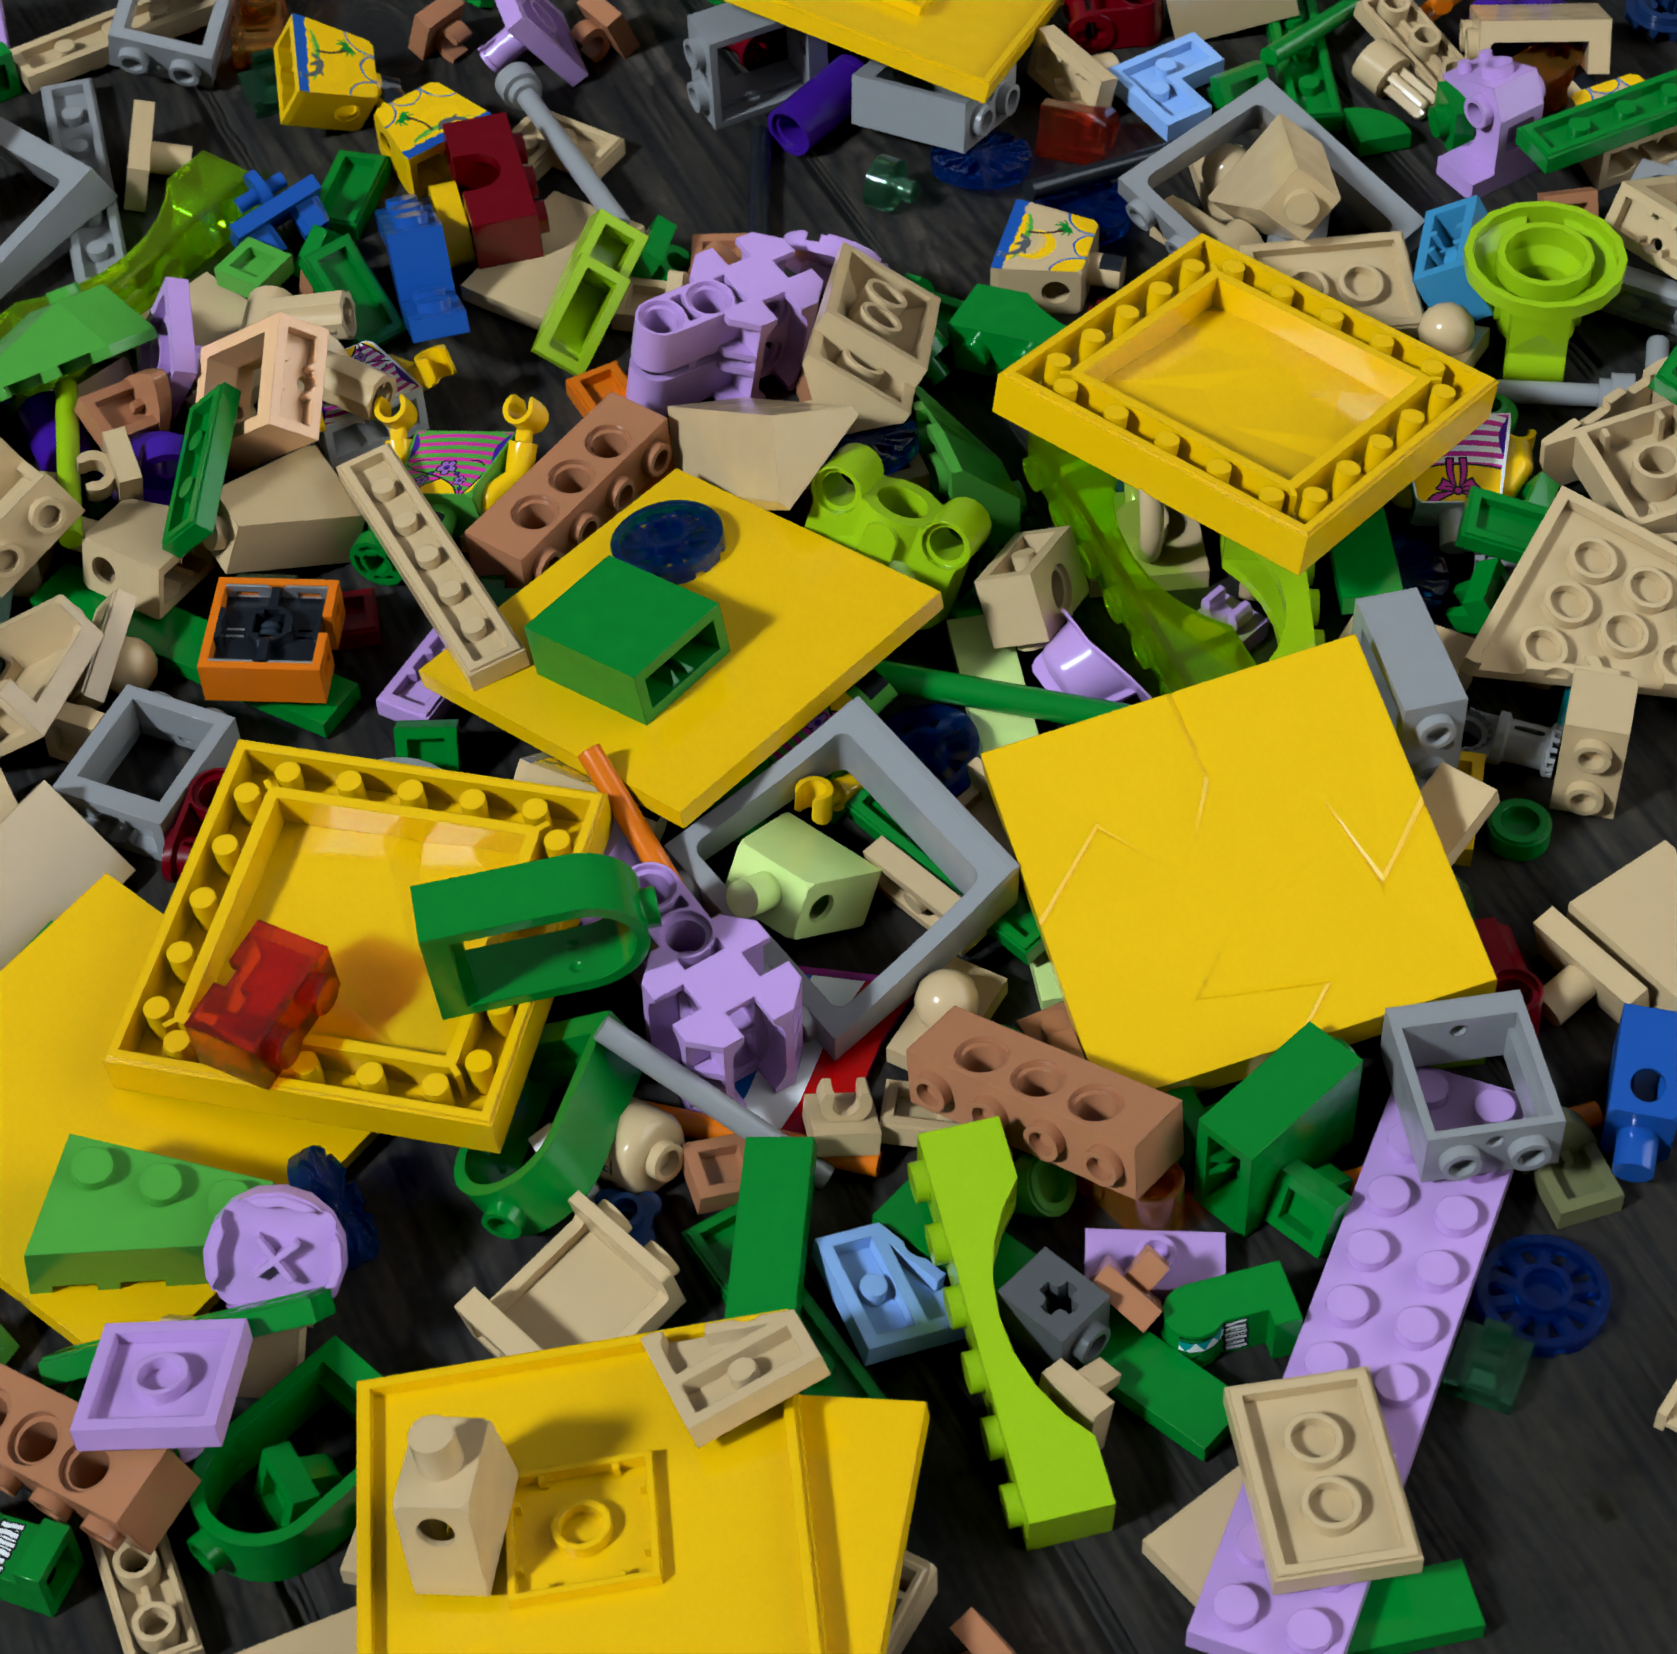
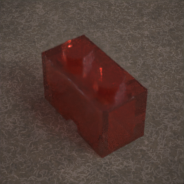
M258 919L229 960L231 968L236 970L235 974L226 986L213 982L184 1023V1027L200 1063L269 1091L283 1069L290 1068L296 1062L302 1049L303 1040L319 1016L326 1015L332 1009L338 997L341 983L327 946Z

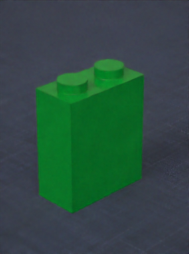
M610 555L604 558L524 626L538 675L646 726L731 651L719 603Z
M1310 1021L1198 1119L1193 1200L1242 1238H1247L1265 1221L1264 1218L1282 1168L1299 1158L1311 1168L1317 1169L1330 1162L1353 1141L1363 1059L1358 1057L1352 1047L1343 1039L1328 1035Z

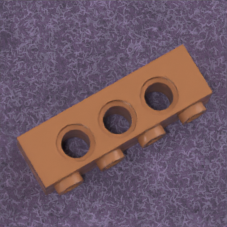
M611 391L465 531L470 566L477 577L505 575L506 588L523 589L611 520L618 512L629 506L634 497L654 477L664 473L672 460L668 418Z
M952 1007L906 1049L910 1100L912 1103L960 1124L999 1116L1008 1145L1136 1201L1184 1154L1183 1106L1181 1099L960 1007Z
M0 1363V1491L15 1497L19 1490L23 1488L32 1493L28 1500L54 1520L66 1524L70 1516L74 1515L83 1520L80 1528L107 1548L118 1551L122 1543L125 1542L151 1556L202 1480L170 1449L77 1451L70 1428L79 1402Z

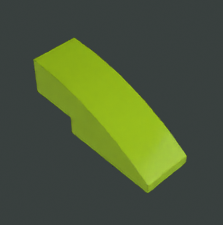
M602 208L590 216L559 279L531 351L574 376L586 372L631 282L629 276L649 236Z

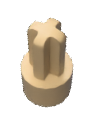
M1380 38L1373 41L1356 59L1352 67V76L1376 97L1382 98L1388 95L1416 120L1424 119L1428 115L1429 108L1435 105L1436 93L1409 71V59L1386 39Z

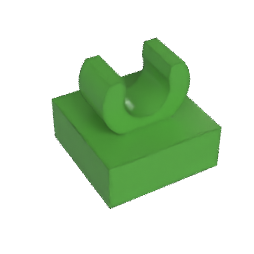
M248 236L214 268L218 286L235 292L248 300L250 292L257 287L273 285L281 288V284L295 272L291 254Z

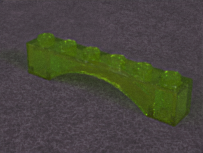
M205 150L201 151L167 179L165 199L158 218L145 237L126 256L109 268L79 283L81 291L83 292L104 284L140 315L154 304L166 276L182 279L187 277L230 241L228 239L232 235L229 229L230 224L259 207L257 204L242 214L234 203V199L249 191L243 179V175L249 171ZM43 296L15 302L0 315V340L30 312L50 305L47 297ZM71 373L22 392V394L31 397L40 392L50 391L49 388L55 385L59 379L66 378Z
M1028 431V457L1023 459V470L1029 485L1035 492L1042 490L1047 498L1050 515L1055 527L1071 525L1085 576L1088 579L1096 578L1103 589V599L1110 617L1116 624L1123 622L1131 635L1134 655L1143 669H1152L1159 681L1160 694H1172L1177 690L1257 665L1232 626L1204 616L1176 600L1149 577L1131 554L1118 527L1113 504L1118 487V479Z

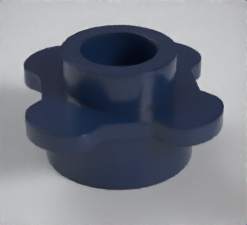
M607 1187L597 1193L595 1205L606 1199L624 1216L631 1217L628 1221L633 1229L628 1234L641 1246L644 1247L650 1240L655 1242L653 1221L654 1217L662 1212V1201L656 1193L651 1191H645L639 1195L628 1192L621 1193L615 1187Z

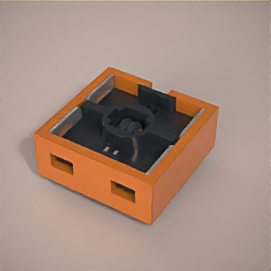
M219 577L197 664L205 700L327 704L335 667L332 650L339 649L346 616L339 580Z

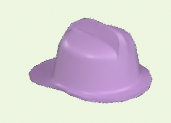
M1062 608L1061 611L1068 622L1044 647L1032 664V671L1043 687L1048 690L1115 702H1122L1131 697L1138 703L1152 699L1126 671L1088 640L1073 618Z

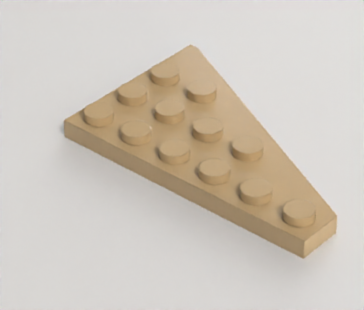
M1562 485L1458 670L1469 676L1571 687L1574 669L1578 668L1638 678L1637 694L1677 698V545Z

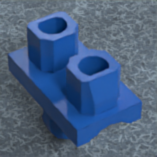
M254 169L244 174L243 179L249 191L234 199V203L242 214L257 204L259 207L229 225L232 235L228 239L234 248L249 236L287 252L288 248L275 231L276 228L287 221H292L305 241L314 224L328 229L330 220L320 201L321 186L314 175L310 174L274 197L273 194L288 186L281 172L274 174L265 181Z

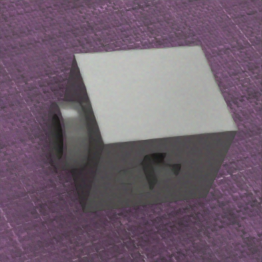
M1046 1246L997 1291L999 1316L1008 1338L1046 1368L1050 1367L1060 1358L1073 1368L1080 1362L1088 1364L1100 1355L1110 1339V1295Z

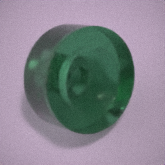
M880 154L875 158L867 172L863 187V201L866 206L889 213L895 209L900 200L909 203L915 201L919 192V183L907 179L908 167L904 160L887 154Z

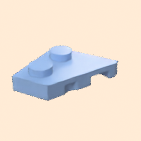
M878 1222L815 1238L811 1256L865 1366L966 1339L964 1329L952 1330L947 1318L942 1289L946 1287L944 1285L946 1274L938 1267H934L926 1258L912 1254L906 1248L904 1241Z

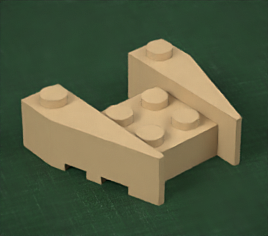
M1665 357L1644 369L1642 379L1627 389L1623 390L1619 386L1603 397L1602 406L1582 420L1578 421L1572 418L1541 440L1538 473L1543 471L1560 486L1580 480L1592 501L1677 545V406L1648 387L1668 358Z

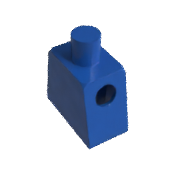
M1624 1003L1609 1063L1599 1148L1605 1152L1614 1153L1612 1173L1616 1177L1629 1182L1642 1183L1654 1178L1656 1161L1668 1160L1677 1131V1012Z

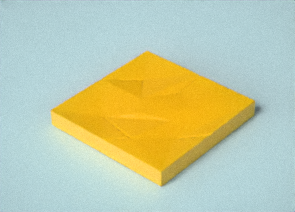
M1200 233L1001 371L997 378L992 412L1136 489H1142L1145 494L1299 576L1395 497L1399 491H1402L1488 420L1499 381L1258 260Z
M1356 633L1186 687L1172 694L1161 695L980 753L990 793L1013 858L1020 865V878L1068 1016L1087 1061L1164 1093H1167L1168 1090L1192 1086L1195 1093L1198 1094L1245 1079L1309 1021L1328 1035L1339 1037L1351 1045L1382 1035L1385 1008L1496 992V975L1431 816L1423 801L1422 794Z
M238 739L103 1056L102 1062L114 1088L299 1120L306 1119L322 1124L500 1154L554 997L443 1020L418 943L410 886L566 854H604L614 825L608 794ZM581 918L465 941L464 945L466 950L579 927Z

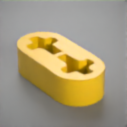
M456 181L429 185L430 204L443 226L450 267L456 268L475 264L471 233Z

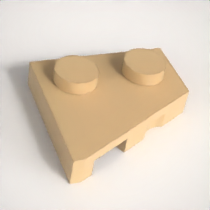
M794 1309L762 1314L746 1322L732 1319L705 1324V1337L669 1343L663 1331L650 1333L640 1339L698 1448L831 1375L820 1352Z

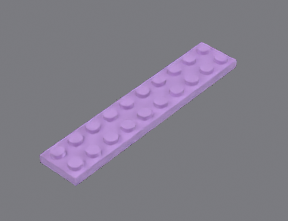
M1430 1066L1415 1067L1435 1131L1525 1118L1516 1091ZM1391 1091L1351 1196L1350 1206L1343 1217L1283 1378L1368 1366L1404 1488L1514 1169L1476 1174L1462 1181L1442 1179L1421 1182L1394 1094ZM1243 1482L1186 1633V1646L1208 1654H1346L1372 1580L1272 1595Z

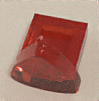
M1046 98L1040 108L1036 156L1083 165L1106 159L1112 149L1120 125L1116 110L1107 106H1089Z

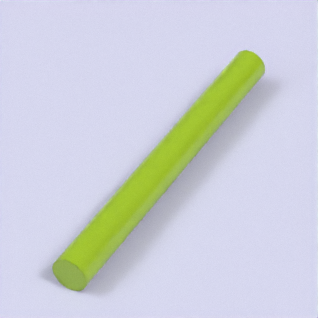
M62 378L55 383L57 483L82 506L81 474L78 473L76 457L80 454L79 418L74 412L78 400V384L73 379ZM82 515L59 538V543L62 546L76 548L82 544Z

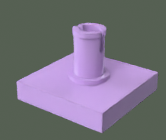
M495 0L505 27L486 44H482L478 48L481 58L493 72L498 74L505 66L511 64L529 49L573 88L589 75L575 40L570 34L571 31L564 14L549 0Z
M166 276L146 319L155 327L158 338L137 346L136 356L138 372L157 368L167 373L172 399L171 429L194 380L198 379L200 353L203 346L195 345L189 279Z
M247 1318L105 1323L70 1428L76 1450L170 1449L175 1453L174 1448H178L180 1459L185 1463L198 1457L205 1447H222L253 1341Z

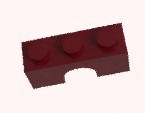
M506 112L442 124L448 167L452 180L456 181L460 198L464 201L465 214L478 268L483 269L543 257L541 234L550 232L549 219L544 200L534 201V198H539L534 168L532 165L523 167L524 164H528V157L522 132L512 133Z

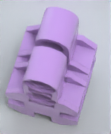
M750 232L736 238L735 245L742 251L741 261L728 265L713 248L697 253L691 269L689 284L649 299L640 304L635 311L626 398L658 414L667 416V406L698 403L710 397H713L716 401L743 397L765 399L766 396L759 389V382L761 378L771 374L788 392L794 390L818 314L823 280L812 268L789 278L784 273L787 259L794 257L795 250L784 238ZM766 342H771L770 349L765 345Z
M644 862L631 867L638 876L640 888L654 886L662 921V927L649 929L651 940L649 952L643 962L629 973L642 990L646 1041L678 1063L682 1062L684 1067L746 1108L747 1104L736 1091L734 1083L758 1070L775 1093L796 1083L803 1055L802 977L789 961L764 974V945L770 943V936L758 921L721 914L711 919L677 874L668 866L657 862ZM678 1096V1099L681 1101V1103L684 1105L686 1109L702 1112L701 1110H699L698 1108H696L695 1106H693L692 1104Z

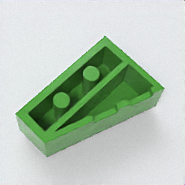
M69 1134L24 1254L30 1294L53 1293V1286L98 1284V1290L121 1289V1282L165 1280L166 1286L209 1284L205 1278L203 1249L214 1217L232 1197L256 1186L274 1185V1182Z

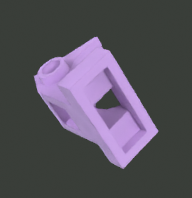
M1492 49L1480 50L1478 52L1479 57L1476 59L1459 60L1456 68L1443 74V79L1466 98L1464 103L1465 115L1469 123L1476 128V136L1474 140L1438 156L1436 174L1464 198L1477 194L1481 198L1540 169L1519 148L1515 140L1518 127L1542 119L1543 98L1546 92L1544 81L1537 68L1514 62L1508 56H1493Z

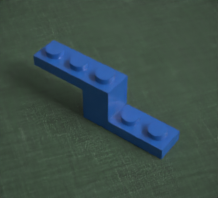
M415 194L402 195L385 200L386 208L375 210L379 233L387 248L400 315L413 343L469 333L466 309L454 287L443 226L429 201L418 202V197Z

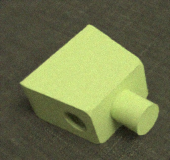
M786 812L742 839L737 847L725 884L728 887L726 900L729 909L737 917L747 919L754 916L786 938L798 940L864 925L882 870L798 817Z

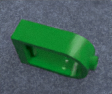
M566 854L410 886L418 943L443 1020L590 990L613 983L631 973L643 962L650 949L649 929L662 927L654 886L640 888L638 876L629 865L619 859L603 854ZM577 918H602L579 927L466 950L464 945L465 941Z
M611 1010L545 1024L501 1153L497 1154L460 1147L454 1165L456 1185L484 1212L481 1222L483 1227L491 1234L502 1239L513 1240L519 1237L535 1235L551 1228L573 1211L568 1199L577 1190L587 1196L598 1180L615 1140L620 1116L629 1105L642 1074L641 1070L593 1039L596 1030L607 1016L625 1026ZM568 1088L546 1139L534 1156L520 1168L530 1146L528 1138L535 1134L552 1092Z
M336 1335L229 1424L222 1447H205L203 1452L197 1457L192 1471L202 1481L189 1498L199 1530L186 1540V1544L197 1561L211 1574L215 1575L223 1569L231 1575L247 1581L269 1583L287 1580L315 1567L354 1533L357 1525V1467L302 1516L283 1528L266 1533H245L231 1529L216 1519L218 1507L223 1497L239 1479L260 1462L262 1449L284 1442L331 1400L357 1422L356 1381L383 1376Z

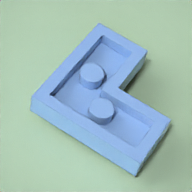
M1192 32L1107 70L1118 78L1114 93L1166 142H1170L1212 115V106L1194 89L1209 83L1210 76L1224 72L1225 59L1195 32Z

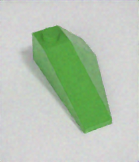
M74 282L46 293L45 295L50 305L30 312L0 340V402L13 397L12 395H17L62 377V375L95 364L156 339L158 334L155 327L104 284L82 292L78 282Z
M917 385L911 414L905 421V424L930 473V493L943 505L953 498L967 497L976 500L984 506L990 515L992 526L989 537L977 552L1006 545L1015 533L1020 532V516L1026 515L1028 510L1025 492L1020 481H1011L1001 459L925 390ZM948 528L953 536H955L957 539L963 540L959 533H957L955 530L951 528Z

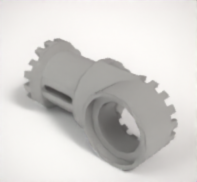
M1470 707V710L1466 712L1464 731L1472 734L1477 739L1478 744L1473 747H1461V751L1486 754L1485 764L1498 766L1503 761L1539 770L1541 777L1551 778L1556 757L1550 756V754L1557 755L1558 749L1552 748V746L1559 747L1564 726L1554 723L1551 727L1513 719L1511 712L1502 710L1500 716Z

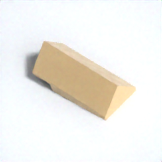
M843 241L836 254L802 366L813 403L852 406L860 413L846 434L905 423L911 414L915 388L928 370L941 298Z
M745 397L667 406L674 469L682 470L765 510H790L860 413L852 406Z

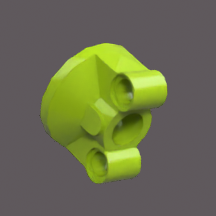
M1516 202L1489 212L1471 228L1464 247L1462 262L1467 282L1485 302L1494 306L1493 320L1496 321L1498 331L1506 339L1503 380L1563 382L1569 338L1573 335L1575 326H1580L1582 316L1602 309L1620 292L1626 273L1628 257L1622 238L1604 219L1578 206L1558 202Z
M848 443L841 447L819 469L812 479L813 504L804 528L941 591L944 608L919 630L931 629L948 618L971 557L990 535L992 526L990 515L984 506L974 499L956 497L943 505L932 493L921 486L904 479L884 475L882 460L867 445ZM841 473L849 477L854 486L845 481ZM948 528H951L955 530L957 533H959L963 540L957 539L955 536H953Z

